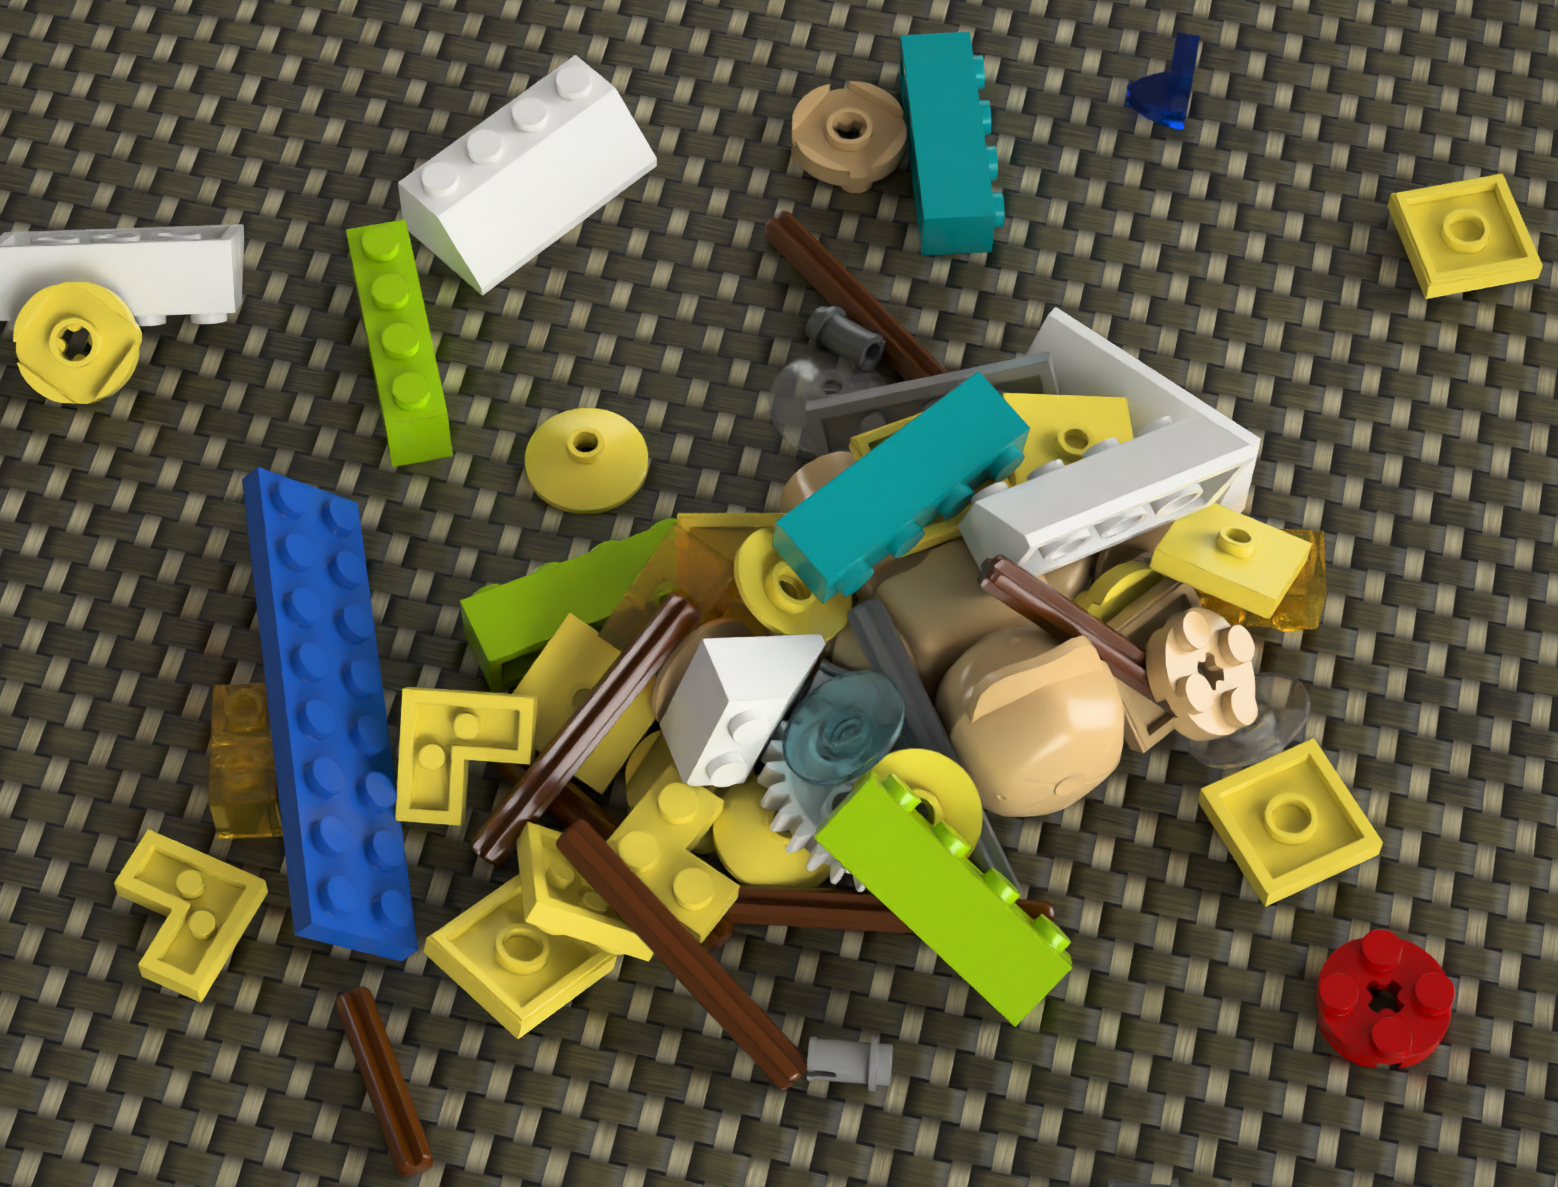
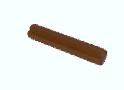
M364 986L342 992L336 998L337 1011L397 1173L404 1178L423 1173L433 1166L432 1152L372 993Z

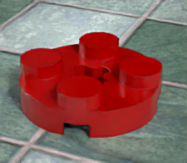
M1372 930L1364 938L1354 939L1340 946L1324 963L1315 987L1314 998L1318 1010L1316 1019L1325 1040L1336 1052L1349 1061L1360 1066L1375 1069L1378 1063L1387 1065L1401 1063L1399 1068L1409 1067L1426 1059L1441 1043L1451 1020L1455 988L1453 982L1445 975L1441 966L1425 950L1407 940L1399 939L1396 934L1389 930ZM1385 990L1396 997L1395 1004L1401 1010L1397 1013L1388 1008L1382 1009L1379 1013L1373 1011L1369 1007L1373 998L1370 991Z

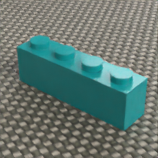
M970 32L901 35L898 76L904 122L907 126V147L921 256L992 252L994 228L1004 227L1005 210L1003 193L992 192L991 181H997L998 178L996 146H986L985 135L991 134V108L989 100H979L978 90H984L985 87L983 55H973Z
M978 371L777 520L772 547L822 604L838 592L847 597L860 589L874 574L872 567L891 553L895 558H899L915 547L925 535L923 528L940 515L945 520H949L963 511L971 503V498L975 495L973 491L989 478H992L997 483L1012 474L1025 459L1023 450L1030 427Z

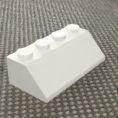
M574 55L399 181L398 188L403 220L406 219L408 231L483 296L657 166V158L616 88L578 56Z
M244 224L4 232L0 235V321H7L8 329L14 330V325L21 309L38 291L64 282H89L101 285L118 295L127 304L135 322L139 326L165 324L166 315L190 314V321L194 324L226 322L227 313H235L242 304Z
M1057 307L1048 314L1025 355L1026 357L1050 352L1061 395L1127 397L1133 439L1137 438V432L1159 418L1171 416L1175 423L1198 413L1251 444L1255 454H1258L1261 441L1259 437ZM1257 456L1215 503L1238 513L1245 509Z
M1198 413L1175 423L1171 416H1165L1140 429L1137 432V438L1122 444L1119 443L1116 437L1097 443L1083 453L1082 460L1065 466L1061 459L1053 460L1032 471L1027 476L1028 481L1009 488L1007 483L1003 481L984 488L971 498L973 505L957 527L980 571H982L981 564L987 558L993 559L998 554H1002L1035 577H1038L1212 506L1257 455L1251 444Z

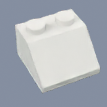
M821 634L705 638L701 640L659 724L683 783L689 786L714 785L716 787H728L746 781L768 747L778 726L787 717L822 652L825 642Z

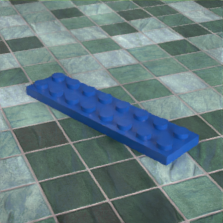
M257 467L242 479L294 935L403 961L418 951L402 826L401 821H396L395 819L397 789L358 503Z

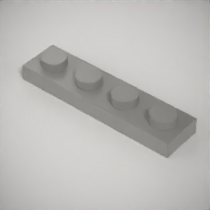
M1050 352L808 401L805 413L817 456L820 457L838 451L851 452L849 448L851 437L924 412L978 371L1001 396L1003 393L1061 395Z

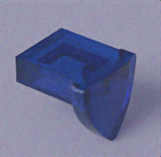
M1177 32L1171 70L1152 74L1128 84L1125 101L1135 111L1155 123L1177 130L1184 129L1200 36Z

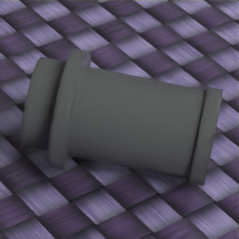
M821 306L817 308L806 324L805 333L807 338L811 339V345L819 352L830 350L855 364L862 371L871 370L883 355L885 349L883 337L849 320L846 312L839 306H831L829 308Z

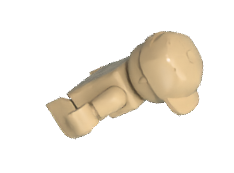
M838 451L822 455L805 464L791 476L784 486L780 498V513H788L853 465L855 460L852 453ZM962 536L900 559L895 558L890 553L872 567L874 569L872 577L852 594V608L869 599L879 598L883 601L932 704H935L934 707L963 769L968 773L978 790L983 808L1006 817H1029L1054 813L1065 809L1084 797L1116 769L1120 762L1123 748L1125 710L1113 674L1107 662L1100 660L1097 650L1089 638L1082 635L1071 638L1063 643L981 589L977 582L981 571ZM1101 551L1040 575L1037 578L1073 601L1078 593L1086 591L1092 564L1097 563ZM849 621L835 637L825 641V646L808 676L809 678L816 675L822 659L825 658L830 663L832 662V664L878 682ZM764 626V636H779Z

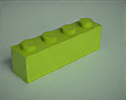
M406 219L346 229L352 273L392 467L453 457L448 413Z
M668 518L661 520L642 533L620 541H605L595 546L586 554L561 563H546L527 576L503 585L492 584L477 590L471 597L460 600L464 635L491 692L498 693L521 682L569 613H572L618 646L630 642L665 597L673 591L677 593V519Z
M872 769L816 828L814 839L1016 1027L1073 968L1071 955L1065 950L1071 943L1070 939L1045 915L1041 914L1034 921L1014 903L1021 894L999 871L991 867L984 874L964 855L971 847L950 825L941 820L933 827L914 808L921 800L900 778L891 773L883 780Z

